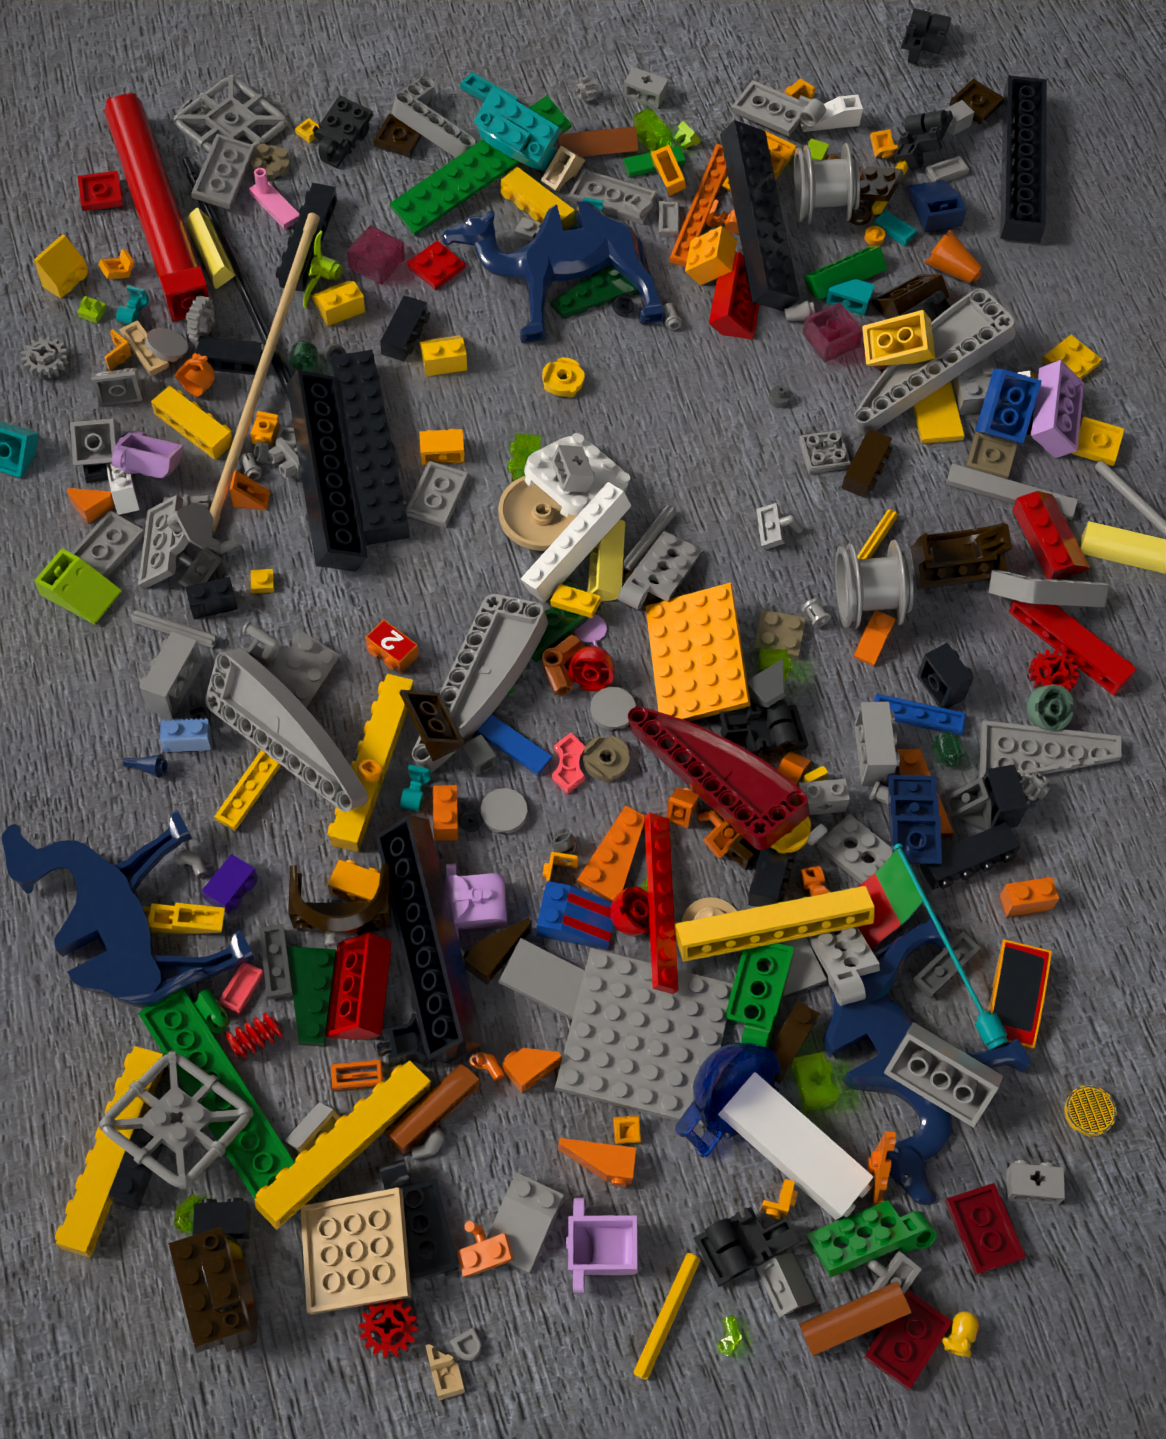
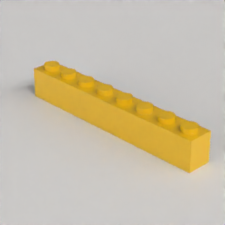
M387 674L384 682L381 681L379 684V697L377 701H373L371 720H367L364 726V740L359 741L357 759L351 763L353 771L367 792L368 801L364 806L348 812H343L337 807L335 808V821L330 823L327 831L331 846L358 853L360 851L408 712L399 692L400 690L415 691L414 680ZM371 759L380 763L383 769L381 778L376 782L362 780L358 776L360 762Z
M866 886L850 888L675 924L676 942L682 960L685 962L873 924L875 907Z
M136 1046L133 1047L132 1052L128 1053L125 1058V1070L122 1077H118L115 1083L114 1091L116 1093L113 1100L107 1103L105 1114L129 1090V1085L133 1081H138L164 1056L162 1053ZM164 1069L145 1088L153 1096ZM136 1097L115 1120L143 1118L150 1106ZM100 1126L95 1134L96 1143L93 1150L90 1149L87 1153L85 1171L77 1178L75 1196L69 1200L66 1206L65 1214L67 1216L63 1225H59L55 1234L56 1245L61 1250L91 1258L112 1205V1200L108 1194L125 1153L123 1148L100 1130ZM134 1129L117 1131L130 1140Z
M410 1060L405 1065H398L386 1082H379L367 1099H360L348 1116H341L329 1133L324 1132L315 1141L316 1145L309 1151L307 1149L302 1151L297 1156L296 1162L289 1169L287 1167L282 1169L270 1186L265 1185L257 1192L254 1199L256 1209L278 1230L429 1092L431 1081Z

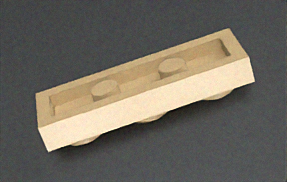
M138 320L119 329L120 335L128 341L129 347L150 376L169 368L168 361L155 357L153 351L146 348L145 340L148 334Z

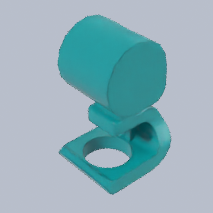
M127 285L130 299H128L126 306L120 305L116 314L118 323L129 325L137 320L139 321V310L149 303V296L145 289Z
M409 765L408 770L412 781L410 782V788L403 789L400 808L420 812L424 801V792L421 790L430 782L431 771L427 768Z

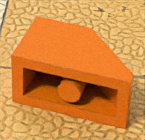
M875 610L853 657L874 667L892 633L896 618Z
M677 787L668 802L666 818H669V822L688 829L698 805L699 795L691 789Z
M522 1048L518 1052L514 1050L504 1058L503 1071L522 1094L561 1064L562 1055L556 1051Z

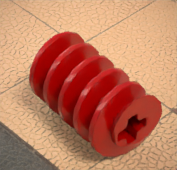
M266 1012L263 1013V1022L257 1017L253 1018V1027L248 1022L244 1023V1032L239 1027H236L235 1037L230 1032L226 1033V1038L237 1059L238 1054L246 1059L248 1057L247 1049L254 1054L257 1053V1044L263 1049L266 1048V1039L274 1044L275 1034L281 1039L284 1038L282 1030L273 1014L270 1017Z

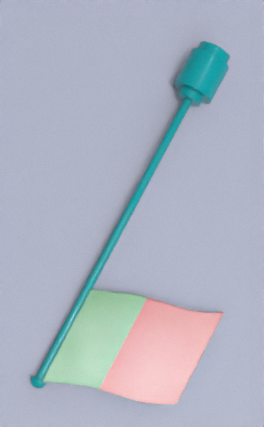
M896 844L894 846L895 852L883 866L858 886H866L875 907L874 923L858 926V929L873 952L886 937L903 925L918 907L924 903L980 1013L976 1017L978 1021L974 1025L984 1045H988L989 1049H993L1008 1042L1006 1038L1008 1034L997 1013L991 1014L990 1011L985 1012L902 850L903 845Z

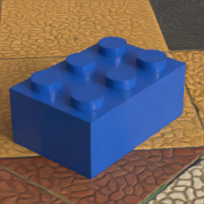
M993 369L975 432L1017 443H1024L1042 380L1005 369Z

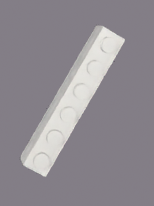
M609 482L606 483L522 576L521 581L530 594L544 603L556 591L558 585L566 580L631 507L624 491Z

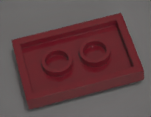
M995 1183L949 1197L945 1200L975 1276L1026 1258Z
M907 1289L904 1296L912 1313L885 1324L863 1358L909 1391L953 1321Z

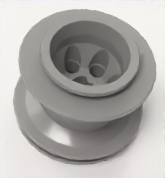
M844 143L842 147L841 159L812 160L808 145L804 146L803 152L801 148H796L794 157V198L798 222H803L805 218L806 223L810 224L814 208L841 206L844 219L849 222L852 208L853 210L858 209L860 200L859 161L857 154L851 155L848 143Z
M896 540L890 542L887 557L858 559L855 547L851 543L846 546V549L844 546L837 548L835 582L837 604L842 625L845 628L852 625L853 628L857 629L861 622L862 611L891 609L893 617L896 618L895 623L902 625L906 612H911L913 606V574L908 553L901 551L900 545Z

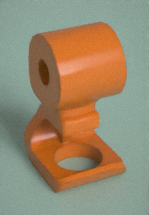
M714 200L706 224L709 227H717L723 223L728 232L739 234L735 210H732L729 214L723 211L718 216L715 211L719 201Z
M821 866L800 870L802 887L804 890H810L811 897L830 892L824 887L825 877Z

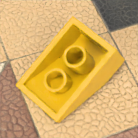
M924 310L862 326L867 366L915 364L935 359L931 319Z

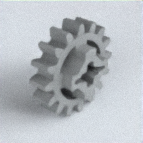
M197 296L196 301L193 300V305L186 315L187 334H189L191 341L199 342L200 336L208 337L212 326H214V305H212V300L208 297Z
M50 336L46 340L39 337L38 342L31 340V346H24L26 351H21L23 357L21 361L27 373L30 372L32 377L38 374L40 379L44 375L51 378L53 373L58 376V370H65L64 364L69 363L67 349H65L64 343H59L57 338L51 341Z

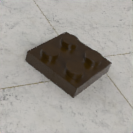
M972 79L950 100L949 105L952 106L963 100L974 111L972 120L982 124L1003 104L1004 97Z
M388 114L373 141L375 147L411 157L422 135L400 121L393 114Z
M866 167L860 176V200L889 202L904 176L903 170L898 168Z

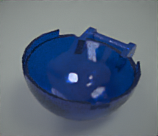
M752 1042L730 1043L712 1052L700 1066L693 1085L694 1101L675 1126L676 1133L681 1137H685L695 1147V1151L700 1157L709 1156L722 1137L731 1138L739 1134L718 1114L754 1072L777 1092L779 1091L774 1084L776 1074L781 1075L780 1063L776 1054L768 1047ZM700 1120L707 1129L701 1138L693 1131Z

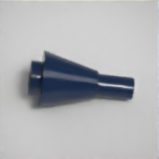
M162 754L138 759L127 757L123 759L124 767L137 768L158 778L166 772L168 766L167 760Z

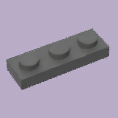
M284 924L260 927L259 933L267 998L271 1000L293 996Z
M964 932L959 934L950 943L962 968L981 949ZM947 948L936 956L912 981L930 999L959 972Z

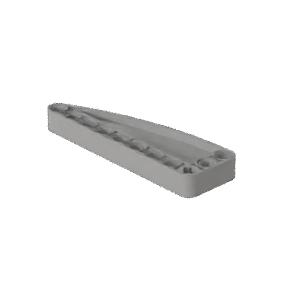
M985 289L973 290L931 322L935 359L915 364L889 365L877 379L854 414L858 432L865 435L868 429L876 431L1013 340L1015 337L1014 318Z
M490 594L483 600L440 691V695L464 742L479 729L497 708L531 659L548 626L547 616L540 603L499 594ZM419 736L412 751V757L417 766L430 769L432 773L456 751L433 762Z
M236 648L219 653L215 660L205 699L208 709L341 811L348 812L364 806L368 801V795L359 778L327 732L293 693L243 649Z

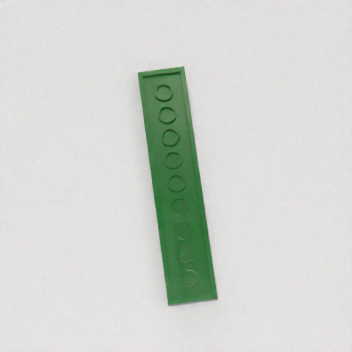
M548 95L529 107L530 110L562 129L561 134L572 126V123ZM531 137L529 138L528 142L526 143V145H525L523 151L526 150L528 144H529L530 141H531ZM482 139L390 202V208L410 232L416 236L521 162L502 153Z
M182 988L160 1002L138 1012V1015L163 1055H167L169 1051H175L176 1054L186 1057L210 1076L214 1075L219 1078V1083L244 1100L253 1109V1117L250 1118L248 1124L225 1148V1154L249 1193L255 1199L257 1192L265 1185L270 1186L282 1169L285 1167L289 1169L295 1162ZM176 1064L177 1078L187 1094L193 1097L204 1084ZM212 1090L200 1102L210 1112L238 1110ZM237 1120L211 1122L208 1127L218 1141Z

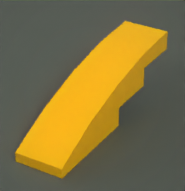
M151 903V907L142 906L150 923L152 933L203 934L222 932L225 908L185 903H175V906Z

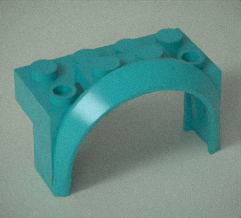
M492 87L473 123L478 125L479 136L484 141L509 157L534 169L546 171L557 153L553 146L562 129ZM531 137L530 143L528 144L526 150L523 151V149H524L526 143L528 142L529 138Z

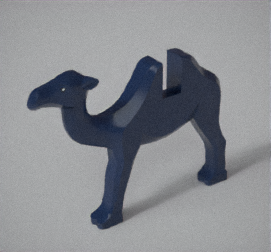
M577 201L576 214L579 229L563 231L558 206L554 205L548 209L535 238L525 247L512 253H504L497 246L493 223L494 211H489L484 216L469 217L460 224L447 228L444 231L442 242L444 245L452 243L472 245L476 249L481 264L489 272L502 277L520 279L527 283L529 289L528 307L530 321L528 325L520 330L519 337L521 343H529L545 339L543 311L547 292L553 281H568L582 278L599 271L609 264L631 282L641 294L645 307L640 312V323L650 324L664 321V308L661 304L655 280L651 276L644 244L635 235L632 227L625 222L606 216L591 203Z
M178 810L170 814V824L165 832L138 849L129 859L115 865L106 862L93 849L76 840L58 841L36 849L21 835L20 828L16 824L10 825L2 834L1 839L5 851L8 874L27 894L32 892L37 881L51 871L67 869L74 875L77 885L76 903L64 925L57 933L54 945L56 951L64 957L96 939L99 940L104 953L67 971L71 980L85 991L106 993L116 1000L129 1005L152 1006L186 986L200 980L211 979L222 972L238 967L241 963L255 959L241 930L233 934L228 948L210 956H153L150 923L139 899L134 893L141 881L165 855L180 846L182 842L193 839Z
M936 915L948 941H950L951 936L938 915ZM932 918L897 938L894 943L888 944L874 953L879 962L880 971L860 976L866 993L864 1000L840 1006L832 990L831 1019L823 1039L824 1049L830 1058L868 1038L878 1056L847 1072L842 1079L843 1082L854 1090L894 1094L908 1103L918 1114L920 1120L918 1132L907 1139L895 1143L894 1151H888L886 1159H891L889 1173L891 1178L919 1205H930L936 1201V1194L930 1189L924 1162L937 1154L947 1143L952 1131V1117L949 1112L884 1074L885 1069L913 1022L917 1024L904 1009L887 996L906 959L915 950L926 944L945 947ZM1017 1039L1008 1045H1001L987 1051L966 1053L989 1068L1007 1065L1019 1072H1024L1032 1066V1061Z

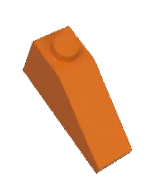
M559 1138L558 1150L604 1181L611 1182V1185L615 1187L632 1185L636 1148Z

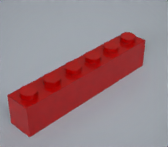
M1013 601L1009 610L1012 616L1051 647L1058 650L1061 655L1064 652L1067 653L1066 659L1073 658L1072 663L1074 665H1078L1081 671L1110 694L1115 696L1131 680L1137 668L1129 660L1117 654L1111 646L1098 639L1093 632L1088 631L1079 624L1075 618L1065 613L1059 605Z

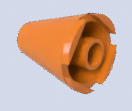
M950 229L947 235L945 234L935 246L930 258H927L924 262L927 266L968 284L972 281L976 283L983 274L980 271L982 266Z

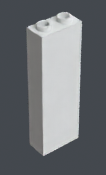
M756 1072L750 1076L718 1114L791 1181H795V1184L835 1220L842 1216L847 1218L856 1207L853 1204L858 1196L863 1198L872 1187L868 1183L872 1180L873 1176Z

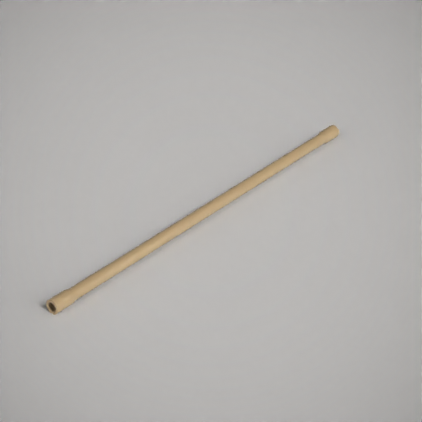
M309 213L307 216L303 235L210 508V513L213 517L212 535L215 534L219 523L220 513L233 477V472L235 471L313 235L320 220V217L315 213Z

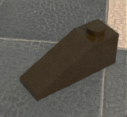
M527 918L478 941L474 947L470 946L463 956L465 969L488 985L512 956L520 938L525 939L532 931V920Z
M798 1001L758 1072L781 1084L816 1025L820 1013Z

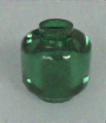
M307 341L295 343L290 353L291 366L295 370L299 369L309 372L314 370L318 360L317 347Z
M952 731L935 736V741L932 742L931 748L938 764L946 763L947 767L959 764V759L965 755L960 736L953 734Z

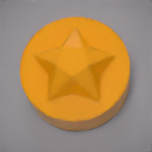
M870 226L866 229L864 239L869 245L878 246L884 242L885 231L883 228Z
M363 760L359 764L358 776L366 782H376L381 778L382 766L375 760Z

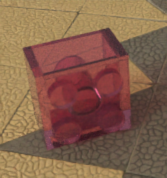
M371 225L346 251L348 268L380 285L405 260L404 242Z
M841 302L805 317L802 332L824 363L858 348L863 333Z

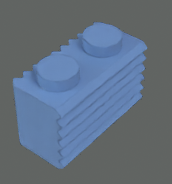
M208 719L162 720L160 742L164 752L211 750L212 731Z

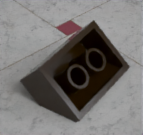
M919 274L876 297L871 302L886 319L898 317L935 292L942 290L946 299L950 296L942 274Z

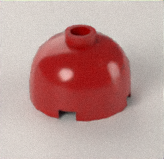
M587 646L577 651L572 657L568 675L573 683L576 681L580 684L581 689L591 692L600 691L612 683L615 664L611 655L606 650L596 646Z
M636 886L624 889L616 895L611 903L610 915L612 922L624 935L637 937L650 932L648 892L641 887Z

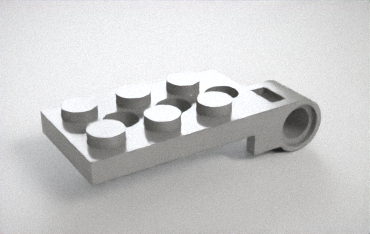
M754 80L751 81L731 106L732 112L787 136L791 135L799 123L807 127H815L826 113L825 105L817 99H809L801 95L798 100ZM760 101L763 102L762 104H759V105L754 104V103H758V102H760ZM776 108L779 109L778 111H775V112L770 111V110H774V109H776ZM792 115L796 116L795 118H792V119L787 118V117H790V116H792Z
M663 531L623 585L618 600L636 610L641 608L648 592L668 602L700 558L703 550ZM669 554L676 555L677 557L673 558ZM659 567H664L668 570L663 571ZM650 580H654L659 584H653L650 582Z
M850 814L817 842V848L860 884L878 871L892 855L891 847ZM848 841L855 842L857 846L853 849H849L845 847L844 844ZM864 856H872L875 861L865 863L862 858Z
M858 927L807 937L828 975L829 985L835 994L838 1004L842 1006L864 1000L866 993L860 976L880 971L878 960ZM849 964H854V965H857V966H855V967H848L847 965H849Z

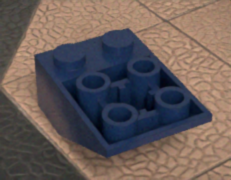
M940 180L906 186L924 233L962 226L966 207L961 195L946 181Z

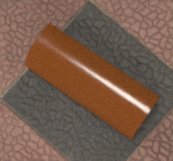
M636 126L561 134L557 139L558 150L560 146L568 148L580 157L638 151Z
M459 1064L384 1132V1135L403 1155L407 1154L411 1147L418 1144L428 1134L431 1128L440 1124L480 1087L479 1079L467 1067Z
M896 1281L799 1323L813 1356L912 1312Z

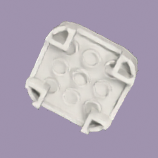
M579 433L561 438L532 453L528 457L524 469L527 485L536 484L562 506L560 514L568 517V514L578 516L607 482L625 493L630 481L628 473L624 472L623 469L592 443L585 440L584 436ZM558 445L583 447L591 469L595 474L594 482L587 493L562 490L551 462Z

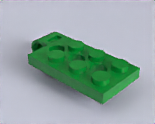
M774 943L742 951L724 1017L727 1019L726 1021L745 1025L741 1047L763 1053L768 1052L795 952L794 947ZM761 961H769L771 963L770 970L767 972L759 971L758 965ZM756 984H763L765 991L761 995H754L752 987ZM750 1007H755L759 1010L758 1016L754 1019H748L745 1016L746 1010Z
M886 1200L806 1234L808 1244L831 1278L899 1248L903 1254L916 1248L925 1249L935 1242L937 1232L922 1212L914 1211L899 1217L890 1202ZM888 1223L895 1225L892 1228L883 1227V1225ZM864 1233L871 1234L869 1238L859 1237ZM840 1243H845L848 1245L845 1248L836 1247V1245Z

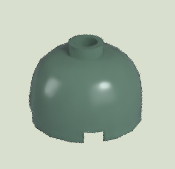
M1051 684L1038 687L1028 698L1026 706L1027 715L1030 721L1037 727L1050 731L1055 729L1061 730L1069 724L1073 716V712H1070V704L1074 705L1073 698L1070 692L1063 686Z

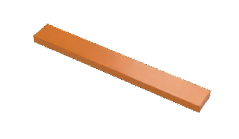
M720 144L715 146L670 255L669 263L686 267L690 242L703 233L713 202L716 200L727 174L723 148Z

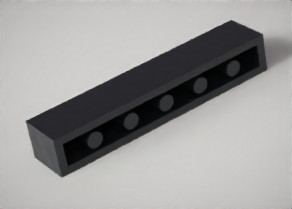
M312 182L310 190L306 191L305 203L300 207L299 219L294 222L293 235L289 236L288 248L286 251H283L281 266H278L276 269V278H278L281 288H285L303 235L307 216L309 213H315L320 217L295 289L296 291L304 292L309 278L311 261L314 257H317L314 254L316 236L320 230L323 232L321 236L322 244L337 203L336 187Z

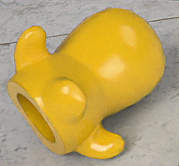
M962 1311L955 1315L951 1335L949 1337L944 1336L941 1340L944 1344V1350L957 1356L971 1357V1343L976 1340L980 1327L979 1320L974 1314Z

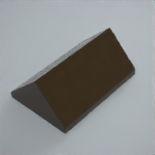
M400 690L399 694L433 762L465 745L440 693Z

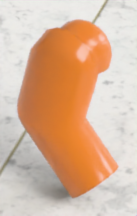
M476 1052L470 1056V1064L475 1068L488 1070L494 1081L500 1080L505 1076L494 1055Z

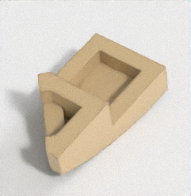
M430 1344L425 1345L438 1400L465 1393L458 1363L454 1362V1357L437 1351Z

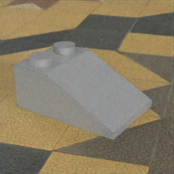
M516 1172L487 1239L503 1233L508 1234L515 1259L508 1262V1264L530 1274L563 1204L564 1194Z

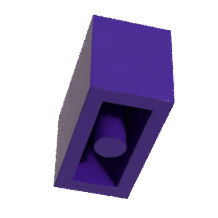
M231 854L202 889L204 900L214 907L225 908V914L229 915L232 910H236L239 907L245 893L255 887L257 883L255 868Z

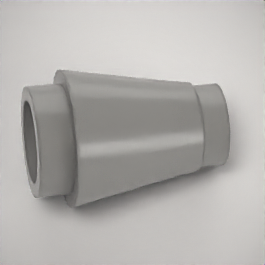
M805 301L784 309L786 321H811V319L815 318L813 302Z

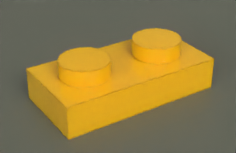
M559 584L550 602L552 607L593 618L601 602V596Z

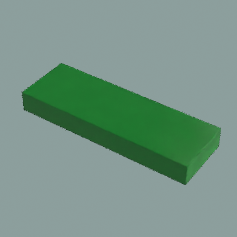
M680 147L671 148L678 166L685 165L686 160ZM651 152L623 158V164L629 178L657 172L653 165Z

